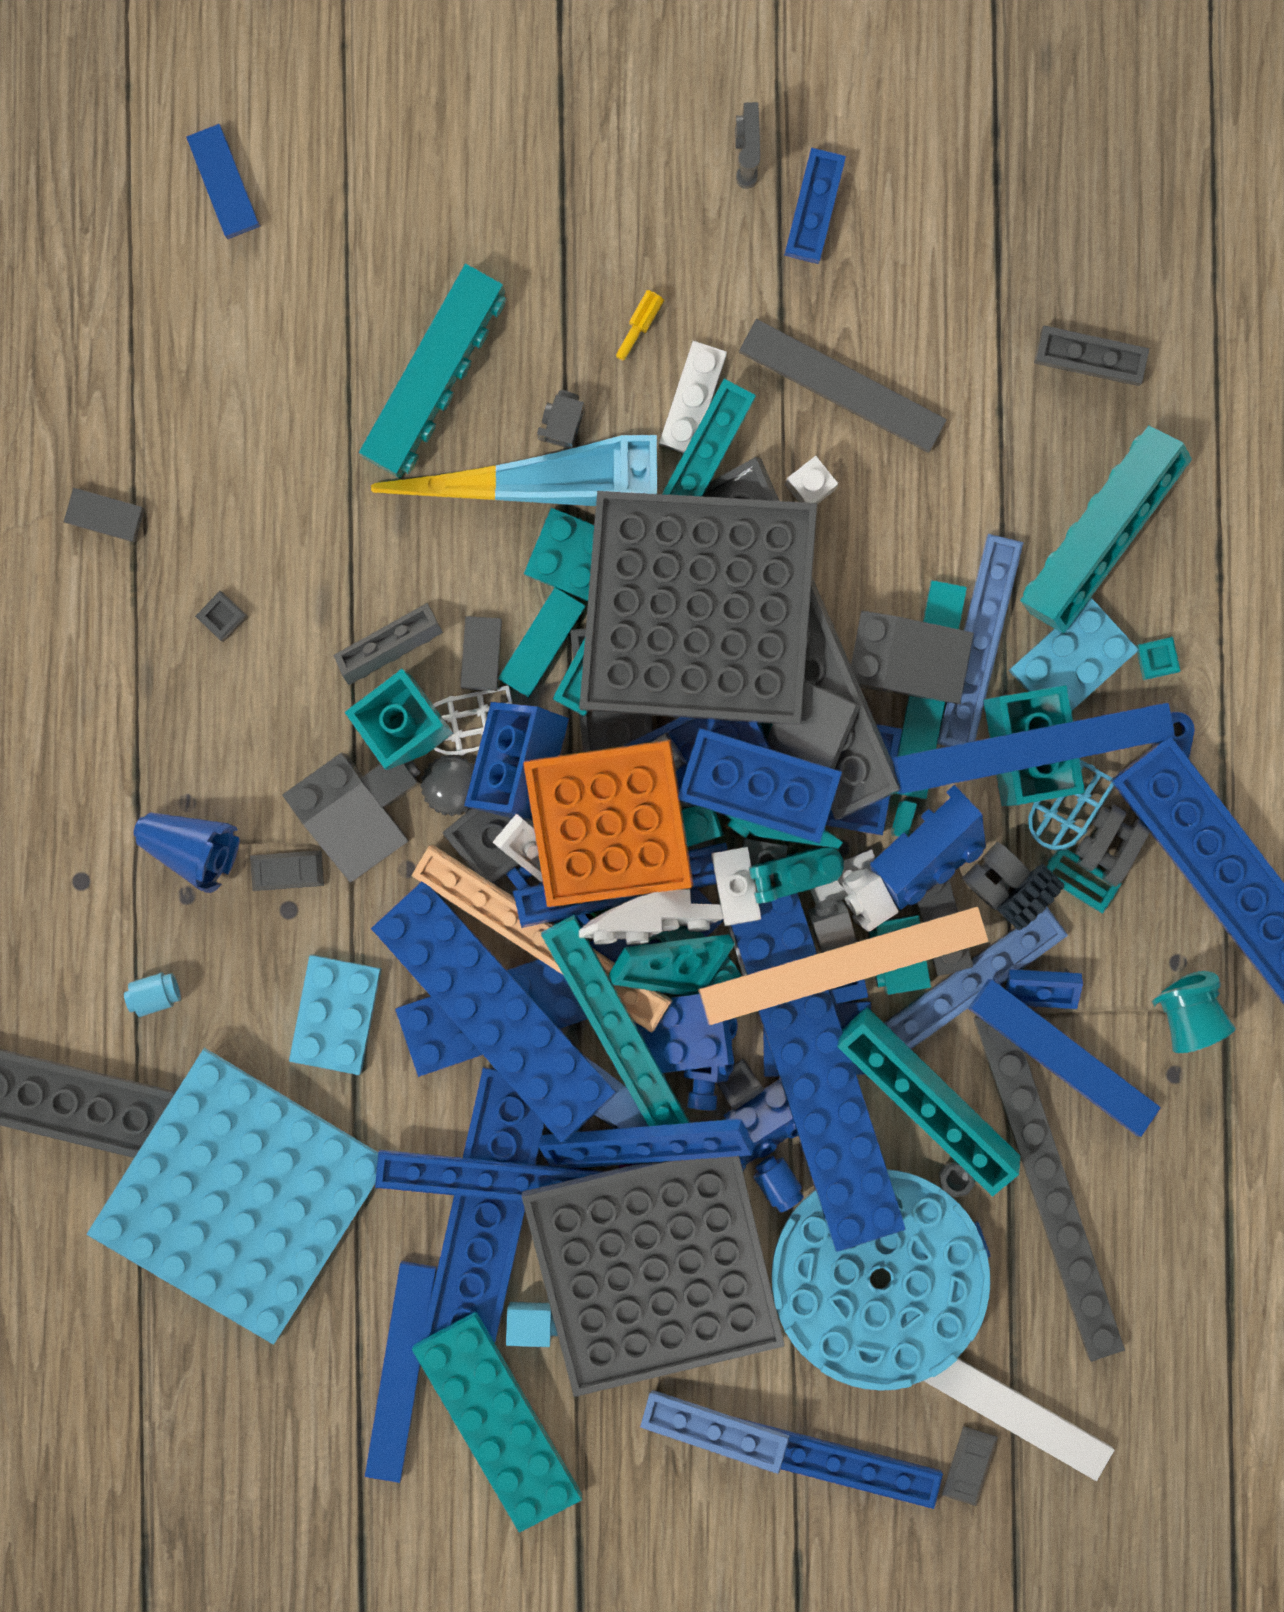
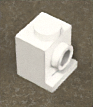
M867 868L852 872L846 877L845 882L842 883L848 894L845 897V901L850 910L855 914L852 916L854 922L867 931H871L899 913L882 878Z

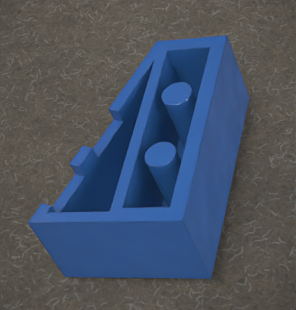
M955 784L946 792L950 798L937 811L933 813L928 809L921 815L925 822L909 837L903 832L870 864L871 871L882 878L894 904L899 910L908 904L913 905L919 902L927 890L937 883L942 884L948 881L956 869L966 862H974L986 849L982 813Z

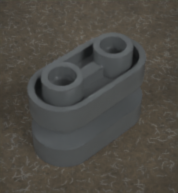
M1112 804L1109 808L1101 807L1092 821V825L1096 826L1092 835L1084 837L1075 854L1080 856L1077 864L1089 871H1092L1098 864L1106 868L1102 879L1116 887L1130 870L1150 830L1140 819H1136L1131 826L1125 824L1123 820L1126 816V811ZM1117 835L1122 840L1114 854L1111 855L1106 851L1114 836Z

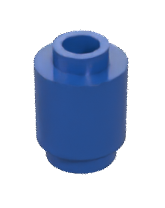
M770 1156L755 1167L758 1172L753 1176L754 1180L771 1206H776L779 1212L792 1208L804 1198L800 1191L802 1186L784 1158L776 1160L774 1156Z

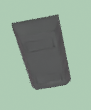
M322 850L250 856L252 891L324 886Z
M963 1426L942 1496L977 1506L998 1440L997 1436Z

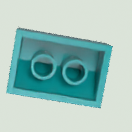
M1067 685L983 700L990 738L1073 722ZM1079 758L996 775L1001 806L1022 805L1085 793Z

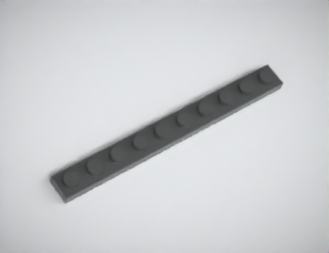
M975 1017L973 1020L1088 1359L1092 1362L1125 1351L1025 1053L981 1018Z

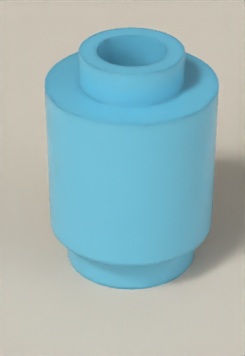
M162 972L128 983V991L124 992V999L129 1012L135 1011L138 1017H142L173 1007L174 1002L181 1000V994L173 973L164 975Z

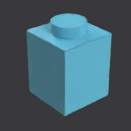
M509 1302L507 1308L506 1346L550 1347L551 1336H558L550 1304Z

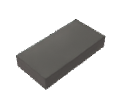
M73 488L64 523L135 543L145 508Z
M465 616L461 689L497 691L502 629L501 618Z

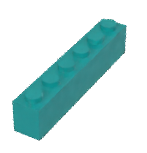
M464 264L358 452L363 459L401 479L404 472L409 474L412 471L419 457L415 452L422 441L427 443L436 428V423L433 421L439 410L445 411L454 396V392L451 391L457 378L462 380L466 376L472 363L468 358L475 347L479 349L482 347L489 334V329L486 327L492 316L498 317L507 302V298L504 297L505 289L502 283L468 264Z
M1149 425L1142 435L1134 439L1128 454L1120 464L1112 469L1108 481L1100 492L1090 499L1087 510L1078 522L1070 526L1066 538L1059 548L1048 556L1045 567L1037 578L1026 586L1020 601L1030 615L1063 634L1067 631L1191 462L1192 458L1183 442Z
M868 1007L841 1029L843 1034L839 1037L837 1047L992 1197L1019 1175L1020 1155Z

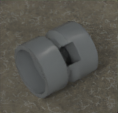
M996 842L983 855L984 863L982 865L975 864L962 877V880L994 910H997L1010 897L1008 890L1011 887L1018 888L1031 875L1027 867L999 842ZM991 872L1001 880L997 885L987 878Z

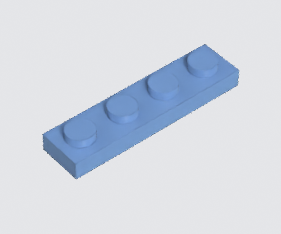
M652 1390L649 1394L640 1428L777 1474L780 1472L790 1435Z

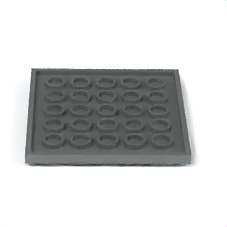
M597 491L579 709L581 711L801 725L817 503Z
M739 1156L640 1163L522 1192L527 1220L574 1397L785 1346Z

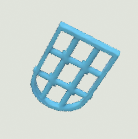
M1080 760L1081 770L1085 767L1096 773L1085 793L1075 795L1078 797V803L1068 819L1057 814V808L1064 797L1057 798L1051 809L1041 805V801L1034 802L1028 816L1029 829L1033 838L1041 846L1051 850H1065L1074 846L1087 833L1088 827L1113 790L1114 785L1111 782L1099 803L1090 798L1092 796L1090 793L1100 777L1108 781L1112 777L1099 771L1095 766ZM1087 802L1094 806L1095 809L1083 828H1080L1074 824V818L1083 804ZM1036 809L1045 813L1043 815L1045 818L1035 832L1033 829V816ZM1054 818L1062 823L1060 825L1062 828L1050 845L1044 843L1039 837L1050 819ZM1068 828L1079 833L1071 842L1058 845Z

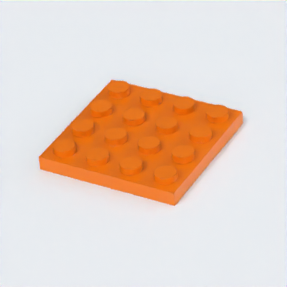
M671 740L523 762L547 907L693 887L681 802L678 797L679 790Z

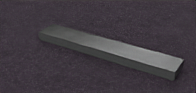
M758 319L754 321L739 350L740 354L927 453L930 452L947 420Z

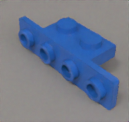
M780 1079L766 1087L763 1092L737 1110L732 1109L724 1114L726 1120L742 1119L754 1142L751 1155L739 1156L742 1171L754 1159L770 1155L782 1141L798 1136Z

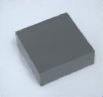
M219 591L195 617L220 641L224 642L248 616L222 591Z
M744 1059L733 1066L728 1081L716 1082L734 1110H737L764 1091Z

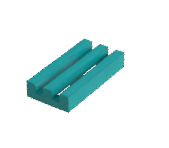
M1068 849L1055 850V854L1049 859L1046 867L1051 872L1055 868L1103 899L1099 903L1059 878L1065 884L1063 890L1103 914L1122 883L1120 882L1119 885L1114 887L1102 879L1104 872L1099 868L1095 867L1092 871L1085 869L1110 885V888L1106 891L1060 862L1062 856L1077 864L1080 856Z

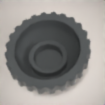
M453 755L441 756L440 759H434V762L429 763L428 768L424 769V775L421 777L422 783L420 787L422 788L421 794L425 797L424 801L429 803V807L434 808L435 812H441L444 816L449 814L453 817L456 814L460 816L463 812L467 813L470 808L464 805L474 765L471 762L469 763L466 758L462 759L458 755L455 757Z

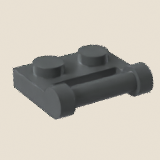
M758 102L744 103L742 115H736L735 149H742L738 157L740 168L736 174V181L743 189L755 186L758 177V166L760 164Z

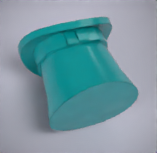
M1197 971L1185 975L1151 1001L1154 1007L1161 1003L1164 1013L1166 1012L1172 1051L1174 1053H1189L1206 1048L1223 1040L1236 1030V1027L1226 1015L1217 999L1220 994L1218 989L1221 987L1219 977L1213 972Z

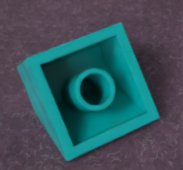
M403 668L345 711L349 720L385 770L426 755L454 734L416 680Z

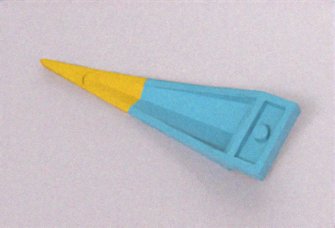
M621 435L525 460L448 474L373 483L370 486L371 491L374 493L596 506L597 491L657 494V435Z

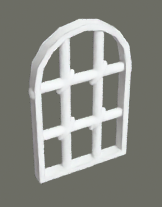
M509 685L498 687L497 691H479L455 697L449 696L434 703L435 708L446 702L448 704L449 714L443 715L442 718L448 723L451 722L454 734L444 741H455L457 751H445L437 746L434 750L445 755L460 756L478 751L479 747L463 750L460 738L477 734L483 735L487 719L486 712L489 711L490 707L488 704L484 705L483 695L506 690L508 699L506 703L513 704ZM477 696L479 708L462 712L454 710L453 701ZM476 714L478 717L481 716L482 728L463 732L462 729H458L457 718Z

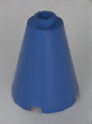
M151 812L137 821L133 832L136 837V844L197 889L206 893H212L222 885L216 881L222 873L226 875L230 873L239 848V837L233 835V831L238 830L237 827L224 822Z

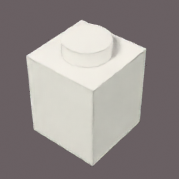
M814 456L787 478L785 486L798 502L818 504L835 491L838 483L817 456Z

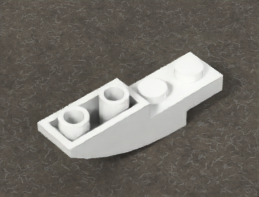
M690 889L655 892L635 898L594 918L579 930V938H594V943L608 944L616 942L617 939H626L627 944L638 945L648 943V937L662 931L676 930L679 926H688V931L690 932L709 930L710 924L722 920L723 915L721 905L691 904Z

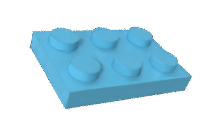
M1090 598L1064 634L1053 629L1008 671L1028 692L1067 685L1072 711L1139 649L1099 605Z
M309 955L289 1062L355 1075L362 1073L382 968Z

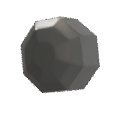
M956 1161L946 1162L938 1173L941 1188L953 1197L968 1195L976 1184L975 1179Z

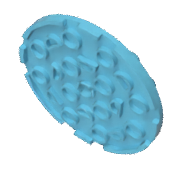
M887 1169L906 1230L836 1252L816 1190H814L802 1200L786 1221L778 1238L772 1261L771 1277L774 1303L779 1319L792 1344L802 1356L829 1377L850 1386L870 1390H896L911 1387L913 1384L922 1382L932 1376L934 1378L958 1360L957 1358L976 1337L987 1310L990 1293V1268L987 1253L977 1227L967 1212L955 1199L934 1183L917 1175L893 1169ZM883 1268L890 1273L891 1280L886 1287L878 1289L871 1285L870 1276L874 1270Z

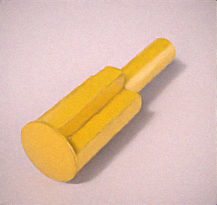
M646 290L629 321L632 327L616 353V357L621 361L627 358L640 333L647 332L661 305L665 302L657 293Z

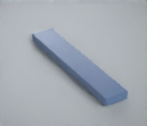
M991 534L986 536L963 630L974 633L961 705L946 702L938 736V745L948 747L973 742L976 739L984 706L983 700L986 698L1023 542Z
M1046 907V910L1040 913L1028 926L1022 930L1012 929L972 958V968L950 974L885 1021L884 1024L912 1049L969 1008L988 979H992L1001 985L1007 980L1009 969H1023L1068 935L1049 908Z

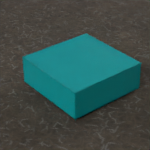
M1173 637L1136 645L1139 649L1137 656L1143 681L1181 672Z
M908 801L899 802L890 832L892 836L899 837L903 832L907 836L909 835L917 804Z

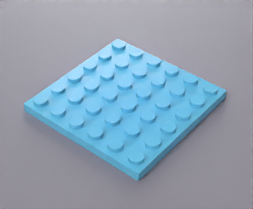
M203 1048L86 1235L274 1345L375 1185L378 1152L208 1049Z

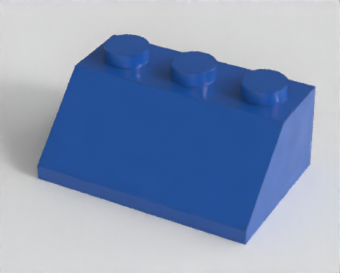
M491 702L464 806L513 818L517 814L524 821L533 822L523 762L560 756L569 718L537 706Z

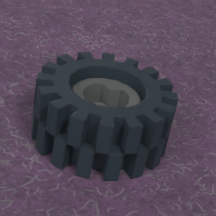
M1044 864L1030 872L1031 875L1018 888H1013L1009 893L1010 897L997 909L1017 930H1022L1031 921L1033 922L1040 913L1046 910V907L1055 900L1054 898L1064 888L1065 884Z

